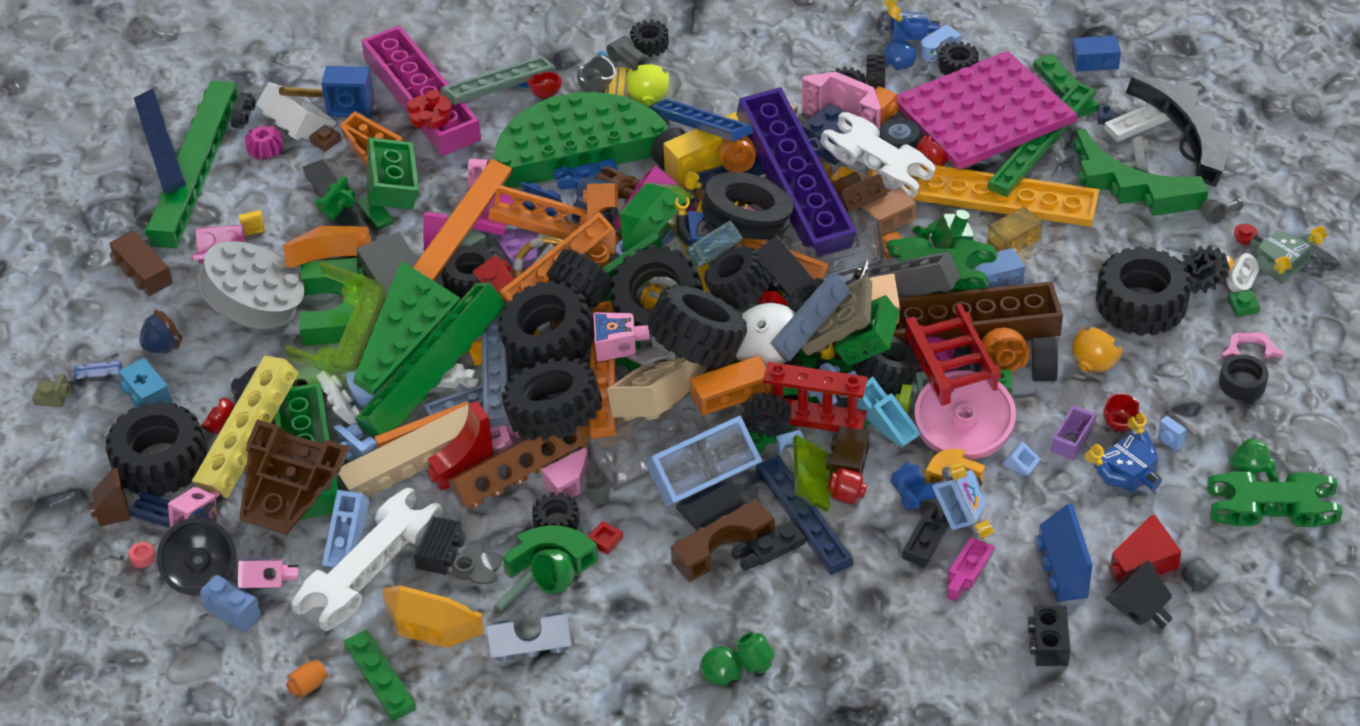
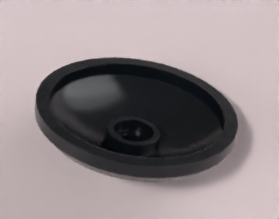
M190 518L178 522L164 534L157 549V566L163 580L175 591L188 596H201V589L215 575H219L228 581L233 574L237 559L235 544L227 530L220 524L205 518ZM196 556L203 557L201 564L193 562Z

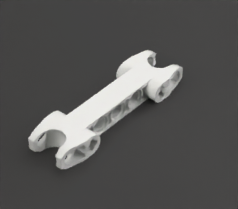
M411 488L403 489L389 498L376 513L375 522L378 525L328 574L321 570H316L304 581L291 603L293 612L301 615L314 607H324L325 609L321 613L319 622L321 624L320 628L325 631L332 630L349 619L361 604L362 595L359 592L409 542L416 546L419 545L431 517L434 515L436 518L438 516L442 518V505L432 503L422 510H412L416 497L415 490Z

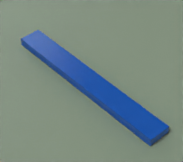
M664 99L649 107L661 118L731 141H736L753 133L752 126L747 123L670 99Z

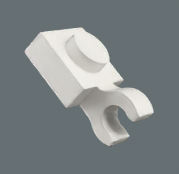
M456 364L443 375L441 382L436 387L456 389L460 383L467 388H473L478 385L479 379H473L475 375L474 370H465L463 364Z

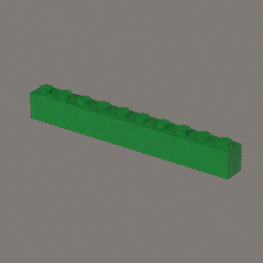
M211 80L208 88L204 90L202 102L197 106L196 116L192 118L190 130L186 132L184 144L178 151V160L186 185L169 194H165L164 191L160 192L159 202L153 208L152 218L145 228V234L149 238L151 247L178 248L230 123L231 112L239 96L236 82Z

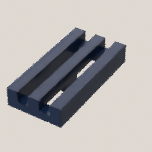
M141 492L139 495L140 500L136 499L134 502L135 506H131L129 509L130 516L170 528L169 518L164 517V515L169 517L168 503L170 500ZM143 508V509L152 511V512H154V513H151V512H148V511H144V510H141V509Z

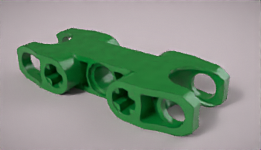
M919 237L892 239L887 242L885 247L891 256L899 258L898 261L949 251L961 275L954 288L951 289L952 291L986 288L989 280L986 278L985 273L974 269L982 263L996 261L998 256L993 246L965 239L957 240L953 249L932 248V244L928 240Z
M1233 471L1215 474L1208 477L1207 493L1213 496L1225 497L1228 500L1217 501L1211 504L1210 519L1217 523L1233 526H1255L1261 522L1262 517H1291V522L1297 527L1332 525L1340 522L1342 506L1337 503L1324 502L1319 498H1328L1336 494L1337 479L1316 473L1297 472L1288 475L1285 482H1257L1255 474L1251 472ZM1216 483H1225V484H1226V486H1213V485L1216 484ZM1323 484L1330 485L1327 488H1319V486ZM1219 511H1230L1227 514L1217 513ZM1329 512L1335 513V514H1333V515H1331V516H1324V515H1322V513H1329Z

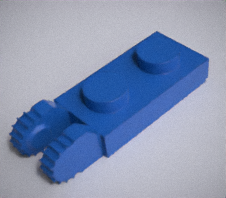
M609 159L574 168L567 166L559 167L555 170L554 177L558 180V188L562 190L577 189L581 177L593 178L605 166L616 170L618 168L615 160Z

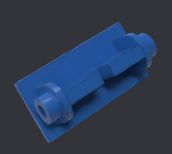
M522 181L520 182L523 192L563 203L561 196L553 190L547 192L535 183L530 182L527 184ZM525 201L522 203L523 205L533 209L535 207V205L531 201ZM548 207L544 209L550 216L558 214L555 208Z

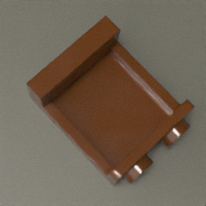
M853 172L832 182L847 213L888 195L880 174H875L861 181L858 172Z

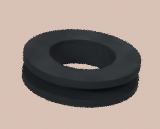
M727 172L718 174L707 182L701 209L704 216L713 225L727 233L749 239H770L776 235L783 234L788 228L793 210V201L782 187L766 178L748 173ZM731 200L751 202L764 210L753 211L744 209L733 204Z

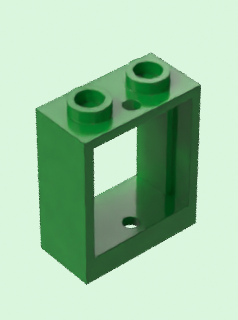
M887 295L871 301V320L865 328L855 330L843 340L836 342L835 350L848 366L890 350L900 312Z

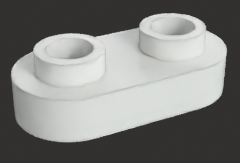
M1245 253L1235 260L1228 273L1229 276L1226 278L1227 285L1231 291L1236 293L1250 289L1259 272L1256 258L1251 254Z

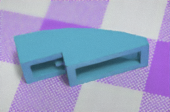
M874 377L870 378L867 382L863 399L858 398L857 408L867 411V419L887 438L902 448L920 436V432L891 393L887 396Z

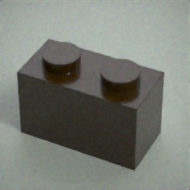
M840 426L838 436H833L831 451H833V454H828L826 469L830 470V476L832 472L836 473L841 468L863 474L869 451L870 431Z

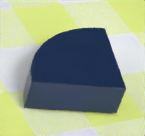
M1099 104L1098 124L1105 125V122L1120 117V114L1111 110L1110 106Z

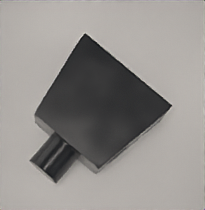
M1148 560L1138 565L1105 597L1110 604L1137 625H1142L1152 618L1162 629L1173 619L1163 608L1172 598V594Z

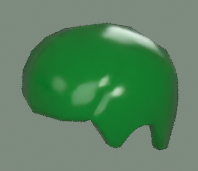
M726 646L709 649L703 655L699 665L703 679L710 684H718L724 687L732 680L739 681L742 676L743 666L735 656V651Z

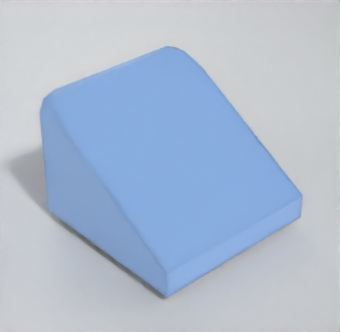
M1022 442L1012 449L1002 464L1027 477L1041 459Z

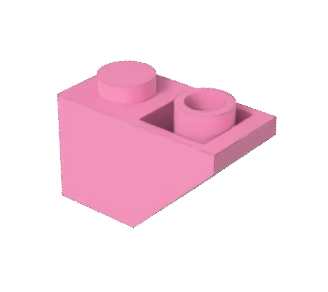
M584 447L541 469L543 486L549 493L554 492L555 496H558L559 492H563L564 497L568 494L571 496V499L581 494L587 475L586 468L589 466L587 449Z

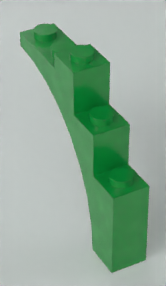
M1086 129L1077 130L1076 139L1073 140V149L1079 155L1080 170L1077 171L1078 184H1082V187L1099 189V191L1110 190L1111 195L1115 196L1118 205L1143 201L1144 206L1149 208L1152 216L1198 210L1201 204L1207 200L1208 189L1201 176H1161L1131 168L1102 151L1092 140Z

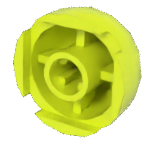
M651 64L640 65L638 70L632 72V69H630L626 74L628 94L633 100L645 106H650L663 100L669 91V72H663L660 66Z

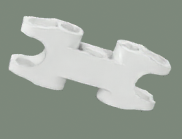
M842 112L839 115L837 125L846 134H839L830 129L822 133L821 144L835 158L847 165H852L856 161L861 162L877 172V174H880L885 188L890 191L900 187L911 198H914L918 194L920 186L911 176H917L923 180H931L934 176L936 167L920 151L909 145H903L897 149L879 138L880 132L878 128L862 117ZM845 120H848L852 126H849ZM828 138L834 141L837 145L830 143ZM919 165L925 166L928 169V172L922 169ZM904 184L908 185L912 191L908 190Z

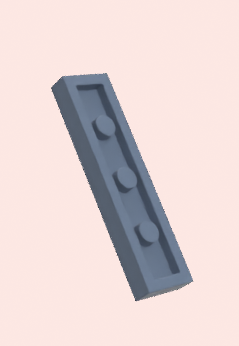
M831 273L770 342L783 360L790 361L850 292V289L837 273Z

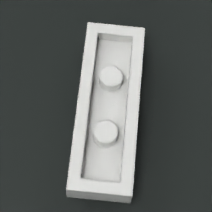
M1148 104L1105 122L1104 130L1115 141L1119 142L1171 119L1154 106Z

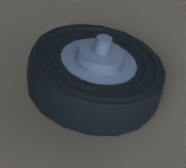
M896 118L885 122L881 126L879 138L897 149L903 145L915 148L919 142L920 131L914 122L908 119Z

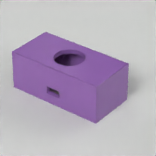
M1073 405L1052 438L1051 452L1075 460L1095 427L1096 413ZM1068 434H1076L1079 438L1076 443L1066 440V436Z

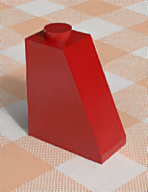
M1154 514L1145 520L1112 553L1109 572L1112 578L1120 584L1138 565L1148 560L1158 575L1179 568L1182 551Z

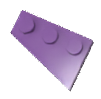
M518 228L505 230L504 236H494L497 246L513 268L514 259L518 251L530 240L538 238L539 233ZM538 248L531 250L525 256L522 270L528 269L537 260Z

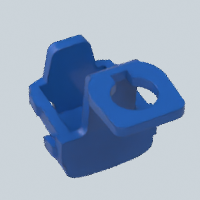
M910 462L904 463L899 470L892 473L891 484L899 493L901 504L907 510L920 508L922 500L936 499L937 496L932 486L938 483L925 484L926 479L919 473V466L913 465Z

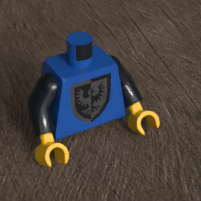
M678 197L676 198L674 206L679 211V215H676L677 236L685 246H688L689 254L699 256L700 262L704 264L711 263L713 258L722 255L725 250H730L738 242L739 236L719 229L703 213L688 211V215H686V210L690 204L689 198L686 197L685 206H680L678 204L679 199Z

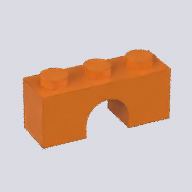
M587 184V190H583V202L587 204V213H584L583 217L584 223L598 212L602 214L607 209L618 208L617 184ZM614 230L598 243L606 246L610 255H617L616 245L619 243V232Z

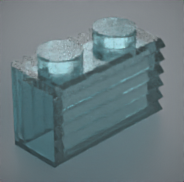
M730 220L685 250L697 268H701L742 242V237Z

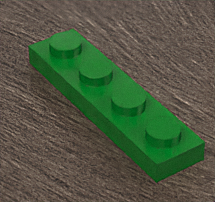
M1053 54L1035 59L1033 62V67L1061 98L1078 82ZM1094 98L1078 117L1098 111L1099 104Z
M368 629L343 640L347 652L391 721L397 720L416 710L415 702Z

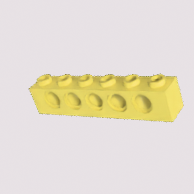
M264 355L192 480L200 489L208 493L216 490L221 494L222 498L228 499L244 471L245 465H247V441L257 419L271 423L299 374L286 359Z

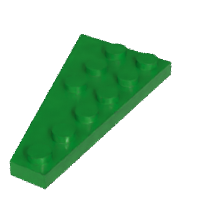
M401 260L355 373L353 383L374 396L459 303L460 298Z

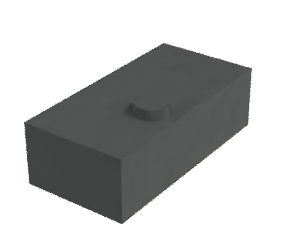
M400 232L356 248L359 267H363L364 276L382 305H384L401 260L411 267H414L418 262Z

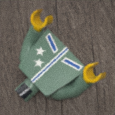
M1318 226L1312 229L1310 234L1303 236L1290 235L1283 231H1276L1269 238L1259 233L1256 234L1251 241V246L1257 249L1256 260L1263 275H1270L1280 284H1284L1310 262L1313 245H1320L1323 242V238L1327 237V233L1323 226Z

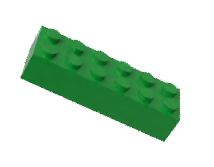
M321 383L291 387L275 414L276 425L280 426L287 434L321 444L324 443L325 439L331 441ZM337 477L331 481L300 520L333 514L337 490H339Z

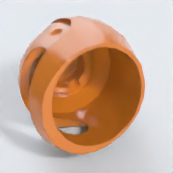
M746 136L736 141L724 139L718 147L720 163L729 172H746L755 162L756 149L750 138Z

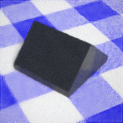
M727 481L719 482L676 505V509L697 531L717 521L720 517L737 510L743 503L733 482Z

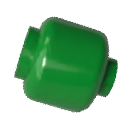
M752 631L744 634L737 640L734 654L747 672L757 671L758 673H763L772 666L771 661L775 656V651L763 634Z

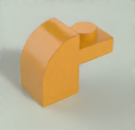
M946 449L937 453L932 458L926 469L925 484L940 482L946 479L942 476V469L947 465L963 462L965 470H972L975 476L980 478L983 485L985 465L965 459V450Z

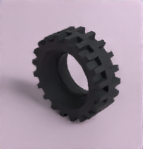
M563 357L561 361L555 362V359L552 358L545 364L540 362L534 363L535 367L522 369L520 376H512V383H506L504 386L505 391L501 393L503 406L512 431L514 433L518 432L521 438L528 435L529 440L533 441L537 437H541L542 441H548L550 436H556L559 439L563 437V433L570 432L573 434L577 432L576 428L580 425L586 427L589 424V418L595 419L597 417L596 410H601L602 396L593 368L590 369L589 364L586 362L581 364L580 359L576 358L572 362H569L568 357ZM565 392L556 398L538 401L551 394Z

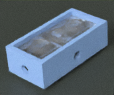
M738 416L664 450L644 462L665 506L668 507L762 462V459L741 416Z

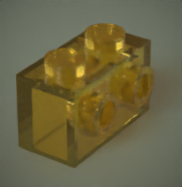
M1022 207L988 226L987 244L993 246L997 252L1015 248L1016 252L1019 253L1025 247L1041 239L1043 221L1027 208Z

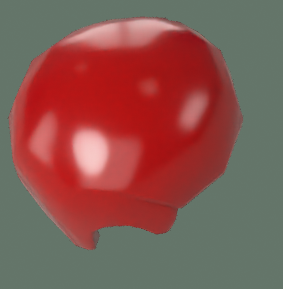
M552 71L543 72L539 75L534 74L532 81L527 79L532 94L541 99L553 97L562 87L561 77Z
M924 136L918 142L916 150L920 151L934 165L943 166L948 161L944 149L937 143L932 142L931 136Z
M1112 394L1106 401L1103 409V417L1106 424L1114 431L1124 433L1132 431L1128 427L1127 422L1133 416L1136 423L1139 424L1136 419V415L1139 413V401L1129 394Z
M225 397L219 399L218 407L212 408L205 421L201 424V429L213 434L220 433L235 407L233 402Z

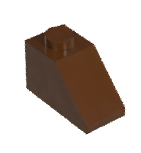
M114 468L92 491L93 502L89 503L92 518L97 517L99 526L130 520L128 502L118 468Z

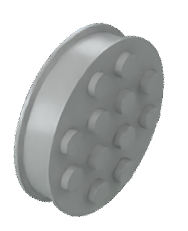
M229 241L211 247L207 251L203 265L196 276L197 288L209 306L225 318L251 328L275 329L285 326L294 318L297 306L301 303L304 296L303 282L293 267H287L285 260L272 251L246 242Z

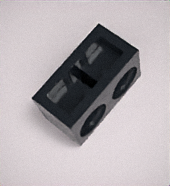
M1034 606L1033 617H1028V633H1033V639H1030L1029 648L1030 655H1035L1036 666H1069L1071 647L1067 607Z

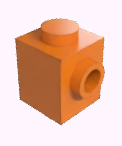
M878 86L875 89V93L881 107L880 124L883 125L891 116L897 113L899 105L897 104V93Z

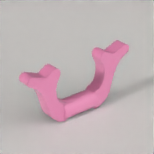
M1235 333L1231 337L1229 348L1222 352L1221 355L1222 360L1234 355H1240L1241 353L1237 349V345L1241 343H1258L1263 345L1265 348L1264 358L1266 359L1270 357L1282 358L1284 352L1276 348L1264 333Z

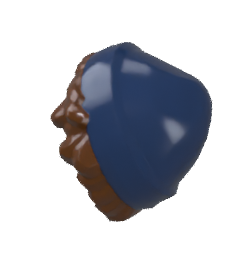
M154 310L153 315L144 320L139 342L141 347L148 352L168 354L180 347L182 335L178 334L179 331L170 317L163 311Z

